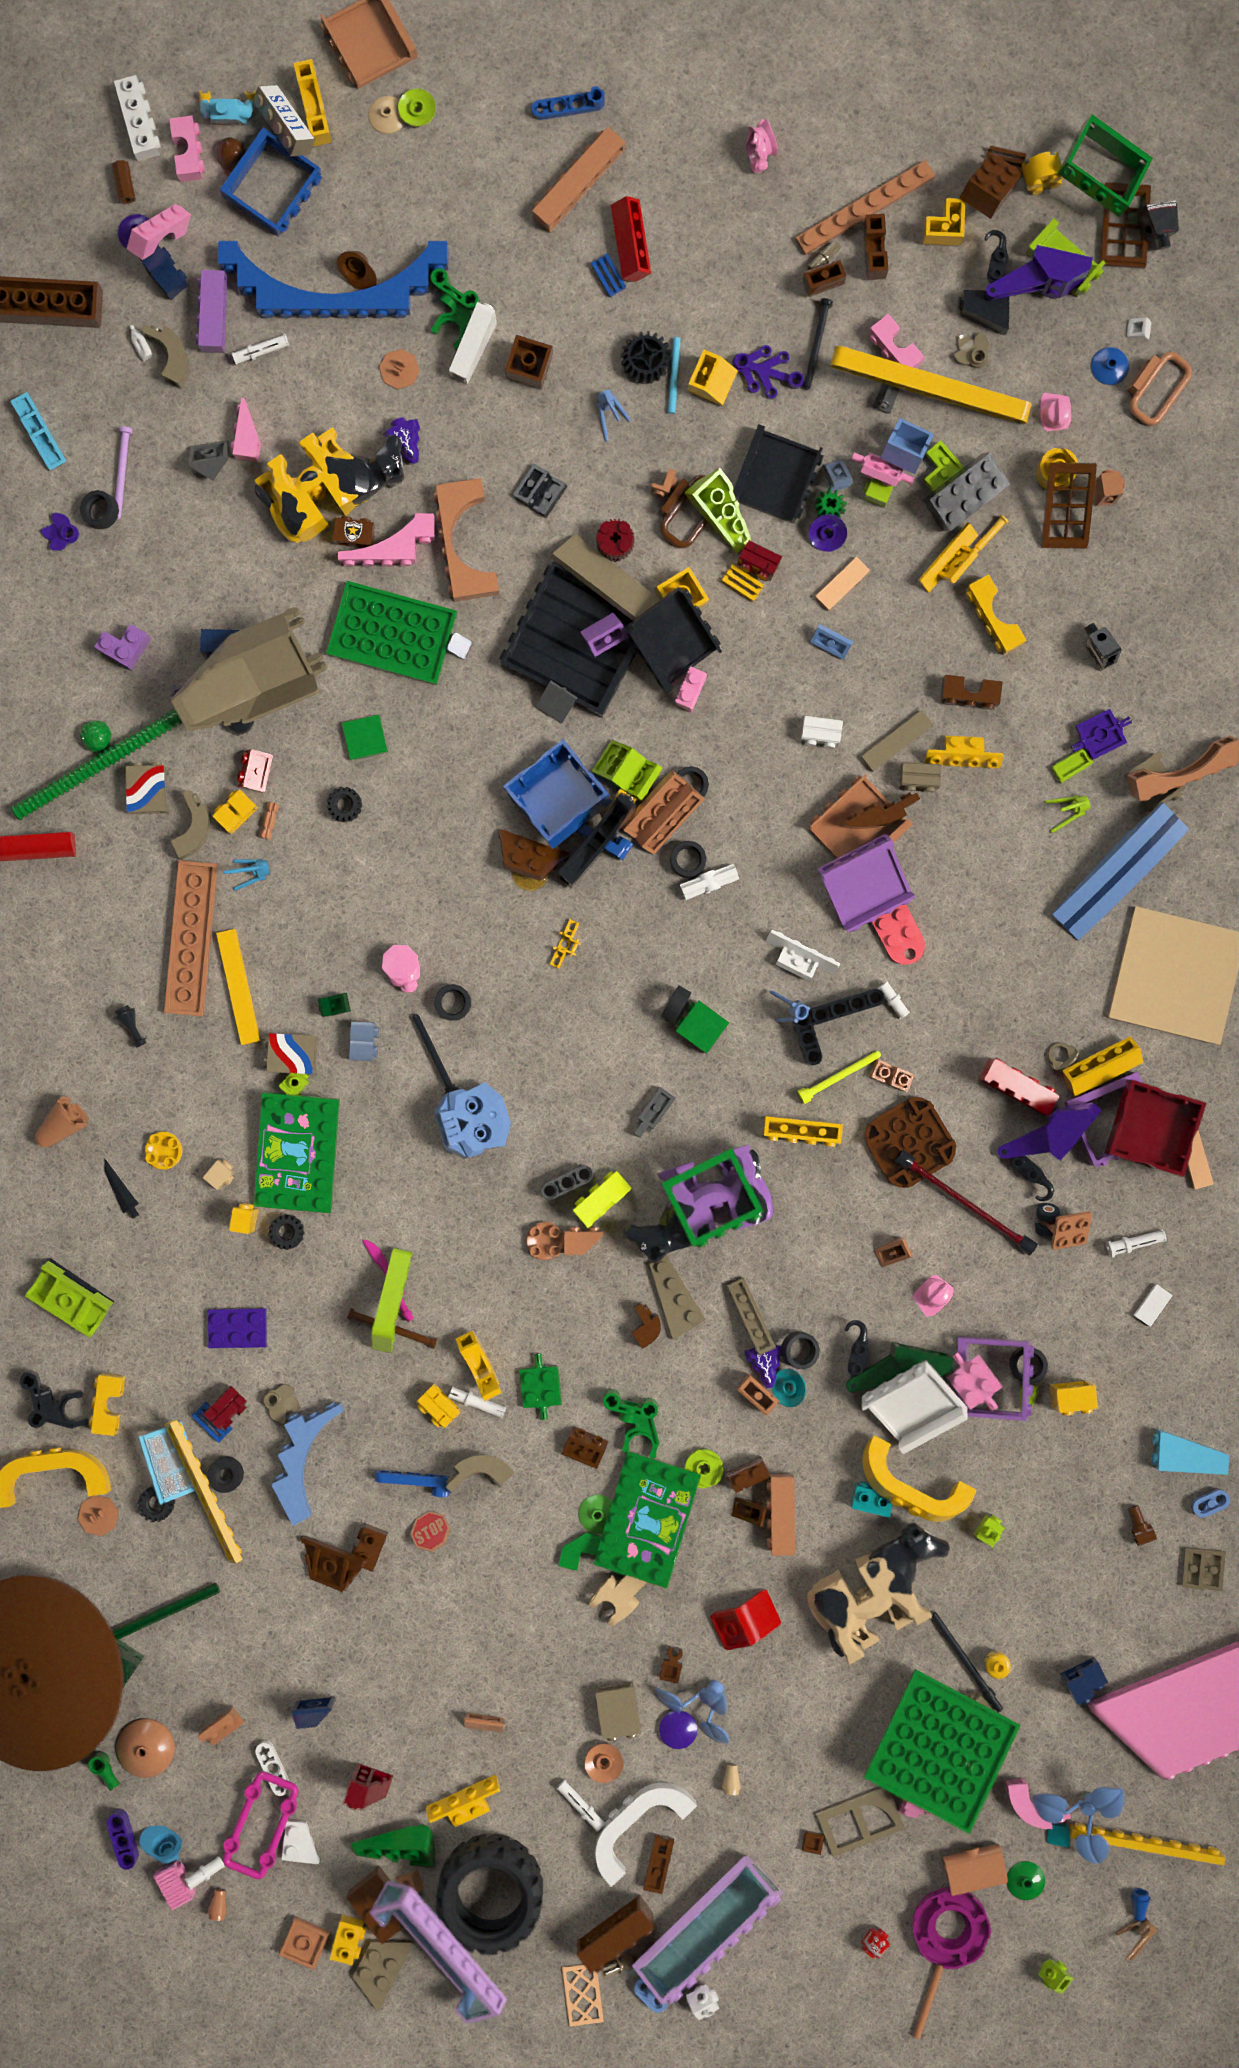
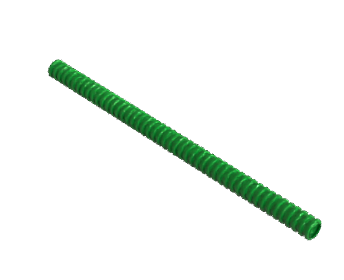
M171 710L170 714L166 713L165 717L161 716L160 720L156 719L155 723L151 722L150 726L146 725L145 729L141 728L140 732L136 731L135 735H130V738H124L125 741H119L120 744H114L115 747H109L110 750H104L103 754L99 753L98 757L94 756L93 760L89 759L88 763L84 762L83 766L79 765L78 769L74 768L73 772L69 771L68 775L64 774L63 778H58V781H52L53 784H47L48 787H42L43 790L39 789L37 793H32L31 797L27 796L26 800L22 799L21 803L17 802L16 806L12 805V812L21 821L23 817H28L29 813L33 814L34 810L38 811L39 807L43 808L44 804L48 805L49 801L53 802L54 798L58 799L59 795L63 796L64 792L68 793L69 789L73 790L74 786H80L79 783H85L84 780H90L89 777H95L96 773L100 774L101 770L105 771L106 767L110 768L111 764L115 765L116 761L120 762L121 758L125 759L126 755L130 756L131 752L135 753L136 749L140 750L141 746L145 747L146 743L150 744L151 740L155 741L156 737L160 738L161 734H166V731H171V728H176V725L182 724L177 711Z

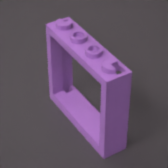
M1133 1072L1064 1101V1105L1086 1103L1125 1086L1128 1079L1142 1082L1138 1072ZM1085 1133L1080 1137L1079 1140L1091 1166H1097L1098 1168L1108 1164L1107 1160L1112 1158L1115 1160L1121 1159L1105 1153L1095 1157Z
M960 1336L958 1338V1353L965 1362L968 1361V1344L1024 1347L1022 1412L991 1411L974 1408L970 1410V1408H967V1417L1027 1421L1029 1416H1032V1404H1029V1396L1032 1397L1033 1385H1030V1377H1033V1365H1030V1357L1034 1356V1346H1031V1341ZM957 1392L958 1398H959V1399L965 1404V1406L967 1407V1404L964 1402V1400L961 1398V1396H960L959 1393Z

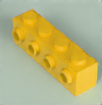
M1129 1036L1062 1070L1067 1087L1077 1097L1144 1062L1140 1047Z
M764 1116L762 1135L767 1136L766 1140L778 1141V1137L786 1138V1142L797 1143V1139L805 1140V1144L816 1145V1142L820 1141L824 1142V1146L835 1147L836 1143L841 1144L843 1124Z

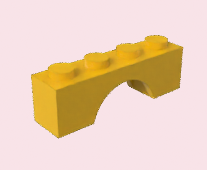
M313 60L294 63V68L305 108L309 131L315 138L313 146L332 143Z
M989 574L967 587L966 596L969 602L975 604L977 608L975 612L979 619L983 618L986 624L985 630L989 636L992 635L995 639L994 645L998 652H1002L1005 655L1027 641L1018 624H1005L994 615L992 601L998 589Z

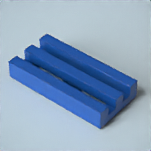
M608 253L604 257L598 258L597 261L591 262L592 268L609 297L626 288ZM605 261L608 263L610 269L612 270L614 276L620 284V287H618L615 283L613 277L611 276L609 270L607 269L604 263ZM597 265H601L614 288L613 291H611Z
M205 1402L192 1417L219 1443L233 1428L229 1426L226 1431L223 1429L219 1431L203 1415L205 1412L203 1409L210 1407ZM199 1413L221 1434L220 1437H219V1435L198 1415Z

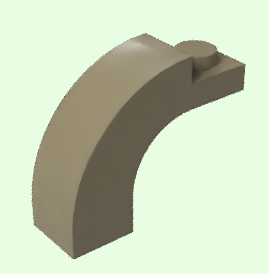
M144 324L141 329L144 337L162 345L168 350V362L161 374L165 381L182 389L189 373V358L181 340L166 326L161 331L156 326L151 325L149 327Z
M190 790L182 794L192 814L191 826L185 834L171 840L178 857L182 860L201 849L211 829V815L206 804L199 806L198 804L201 803L197 793L193 794Z
M487 1455L472 1456L461 1461L453 1468L458 1475L453 1474L446 1481L448 1485L445 1489L451 1494L467 1477L475 1474L487 1476L500 1488L514 1471L506 1463L495 1457Z

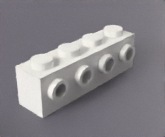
M136 75L114 81L134 155L138 161L159 156L158 148H161L158 136H154L153 130H156L153 118H149L148 112H151L148 100H144L143 94H146L143 82H139Z

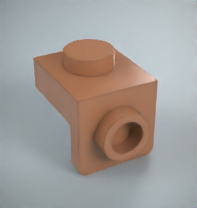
M669 468L663 486L652 483L651 491L655 496L664 498V496L669 497L671 489H675L678 482L676 470Z

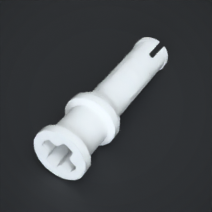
M1162 1229L1133 1238L1122 1237L1118 1241H1107V1251L1110 1258H1114L1115 1255L1122 1253L1129 1254L1137 1248L1166 1242V1234Z

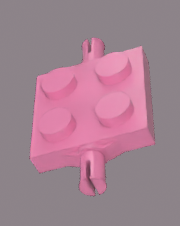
M854 452L851 459L862 464L861 473H864L866 477L881 480L887 486L893 485L896 487L899 481H904L911 485L914 477L905 474L902 468L870 452L865 457Z
M959 1353L953 1355L952 1357L958 1368L947 1379L970 1410L984 1402L991 1411L998 1408L991 1397L1003 1386L980 1355L966 1362Z

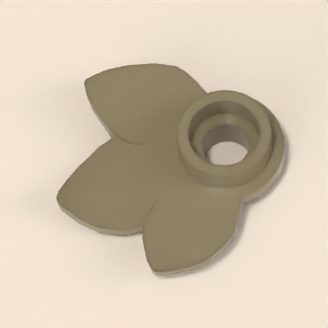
M979 332L974 340L961 335L958 340L960 351L954 354L955 359L964 365L971 364L976 368L983 367L988 360L986 351L989 347L985 334ZM975 356H980L981 360H975Z
M281 1385L276 1390L267 1391L263 1396V1404L269 1409L270 1417L278 1423L284 1424L287 1413L300 1409L298 1400L292 1396L295 1388L290 1385ZM270 1396H274L276 1398L275 1403L270 1402Z

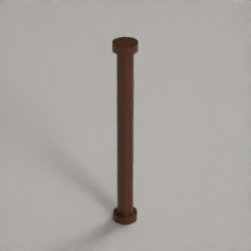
M350 1308L347 1319L351 1320L352 1318L374 1326L375 1318L355 1312L353 1308ZM395 1326V1334L429 1345L432 1349L435 1348L438 1338H430Z

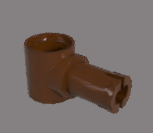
M1139 1505L1128 1508L1133 1521V1530L1131 1531L1132 1534H1135L1136 1539L1134 1540L1139 1547L1157 1540L1152 1525L1144 1520Z

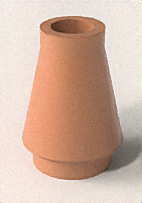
M214 1890L207 1913L210 1920L222 1921L225 1915H227L226 1890Z

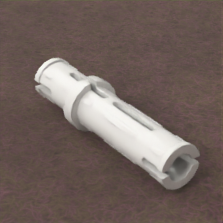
M286 334L253 346L251 344L247 345L248 348L234 352L232 356L237 365L250 359L256 360L258 356L290 345ZM278 343V344H276V345H273V346H270V347H268V348L262 349V348L267 347V346H269V345ZM259 349V351H256V352H254V353H251V354H248V355L243 356L244 354H247V353H250V352H253V351Z
M453 1386L448 1396L449 1399L464 1403L466 1407L469 1405L500 1418H503L506 1406L488 1400L484 1402L481 1397L473 1395V1392L469 1391L468 1393Z
M563 1780L556 1789L581 1814V1818L583 1820L586 1819L596 1832L604 1826L605 1822L593 1811L594 1808L589 1806L566 1780Z

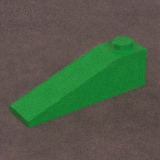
M427 1825L409 1826L351 1843V1848L356 1856L377 1860L385 1856L395 1863H398L399 1859L410 1860V1865L435 1867L434 1835Z

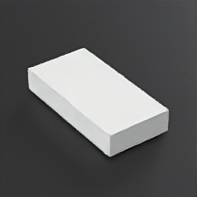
M1155 1284L1134 1313V1316L1151 1327L1173 1295Z

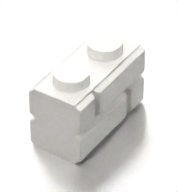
M804 716L801 741H805V745L816 746V743L824 744L823 747L835 748V746L840 744L843 721Z

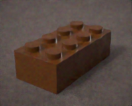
M641 1895L635 1897L577 1940V1957L590 1975L595 1971H601L608 1961L617 1959L623 1950L632 1948L642 1936L646 1937L653 1931L654 1914Z

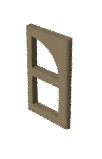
M882 1787L816 1812L833 1857L905 1829L891 1792ZM872 1805L881 1808L888 1813L895 1825L870 1834L860 1806ZM852 1810L863 1837L837 1847L827 1819Z

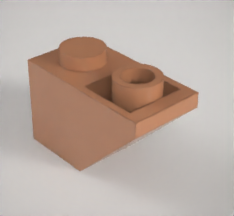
M569 1227V1230L564 1231V1255H584L603 1236V1231H599V1227H589L588 1231H580V1227Z

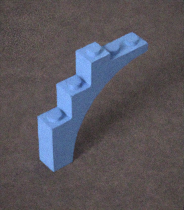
M333 1402L325 1407L326 1411L322 1413L316 1411L308 1416L309 1420H307L304 1414L299 1416L296 1413L288 1417V1422L284 1425L294 1445L288 1443L281 1447L282 1451L278 1456L287 1475L285 1472L275 1477L276 1481L271 1485L292 1526L312 1515L304 1487V1468L307 1454L319 1431L332 1418L345 1410L342 1402L339 1404Z

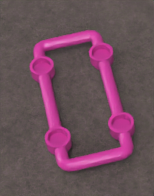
M262 1771L256 1774L253 1783H250L245 1790L246 1800L233 1833L224 1842L223 1864L227 1868L254 1879H262L266 1875L268 1868H271L276 1861L275 1851L288 1818L297 1809L296 1798L299 1790L296 1784L268 1772ZM265 1780L291 1792L289 1797L285 1798L281 1804L282 1815L268 1850L264 1851L260 1857L261 1867L257 1871L230 1859L232 1854L236 1853L240 1847L239 1836L253 1801L257 1800L261 1794V1781Z

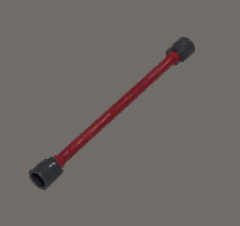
M904 1149L897 1154L894 1159L895 1163L906 1170L909 1168L919 1173V1175L1013 1239L1017 1244L1016 1247L1028 1256L1035 1251L1038 1243L1026 1235L1021 1236L1004 1224L1002 1225L1000 1221L994 1217L992 1218L990 1214L984 1210L982 1211L980 1207L978 1208L970 1200L968 1201L960 1193L958 1194L950 1186L948 1187L940 1179L938 1180L930 1172L928 1173L920 1165L918 1166V1163L914 1161L915 1157Z

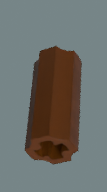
M117 160L112 163L119 203L129 204L136 201L128 161Z

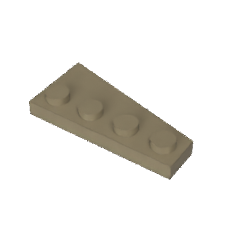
M667 1255L658 1263H650L663 1310L674 1340L706 1319Z

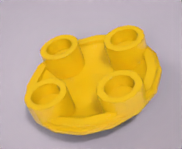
M169 1132L152 1134L145 1146L146 1162L157 1169L167 1170L174 1167L182 1156L180 1140Z

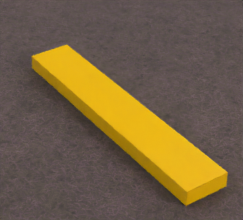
M232 929L216 933L241 1045L259 1042L261 1039L237 931Z

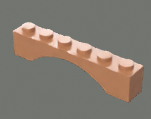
M1229 735L1212 742L1199 759L1177 771L1160 773L1142 769L1127 775L1131 796L1139 801H1147L1154 795L1165 794L1172 788H1180L1190 781H1198L1208 774H1216L1221 769L1236 766L1239 763V739Z

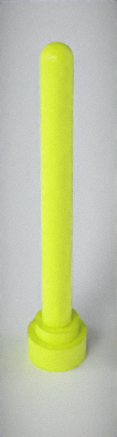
M875 1051L810 1089L807 1087L806 1089L798 1090L797 1094L805 1105L811 1101L813 1095L877 1060L881 1054L879 1051Z

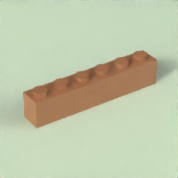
M610 127L598 133L596 141L584 149L583 155L572 162L568 172L562 173L558 178V183L554 187L551 186L546 191L545 197L534 204L532 208L533 218L548 232H551L625 150V141Z

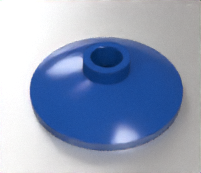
M1107 347L1099 350L1094 355L1091 362V370L1099 382L1106 385H1114L1126 377L1129 370V362L1121 350ZM1112 361L1114 366H1109L1108 362Z

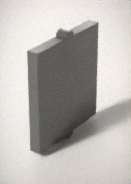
M550 681L536 707L547 713L548 717L551 716L563 723L577 697L568 692L565 687L562 688Z

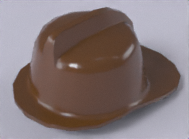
M350 250L339 255L336 263L337 268L355 289L364 290L376 286V273L369 265L368 259L363 253Z

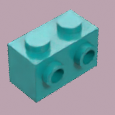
M861 1481L860 1484L855 1483L850 1503L851 1508L890 1518L893 1505L891 1501L879 1495L869 1482Z

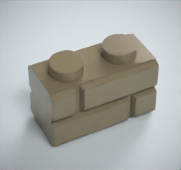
M909 762L901 764L900 787H904V791H916V788H921L923 792L932 793L935 792V789L938 790L940 788L941 764Z

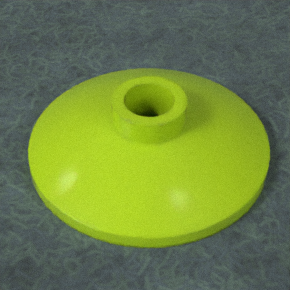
M420 88L408 90L399 100L398 110L400 117L410 126L421 127L428 124L436 113V102L433 96L428 91ZM420 108L421 112L416 113L414 110Z

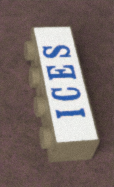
M258 86L253 103L289 155H310L315 138L279 86Z

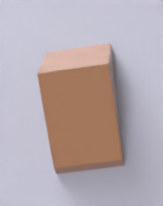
M902 1237L874 1250L882 1267L912 1257L908 1245Z

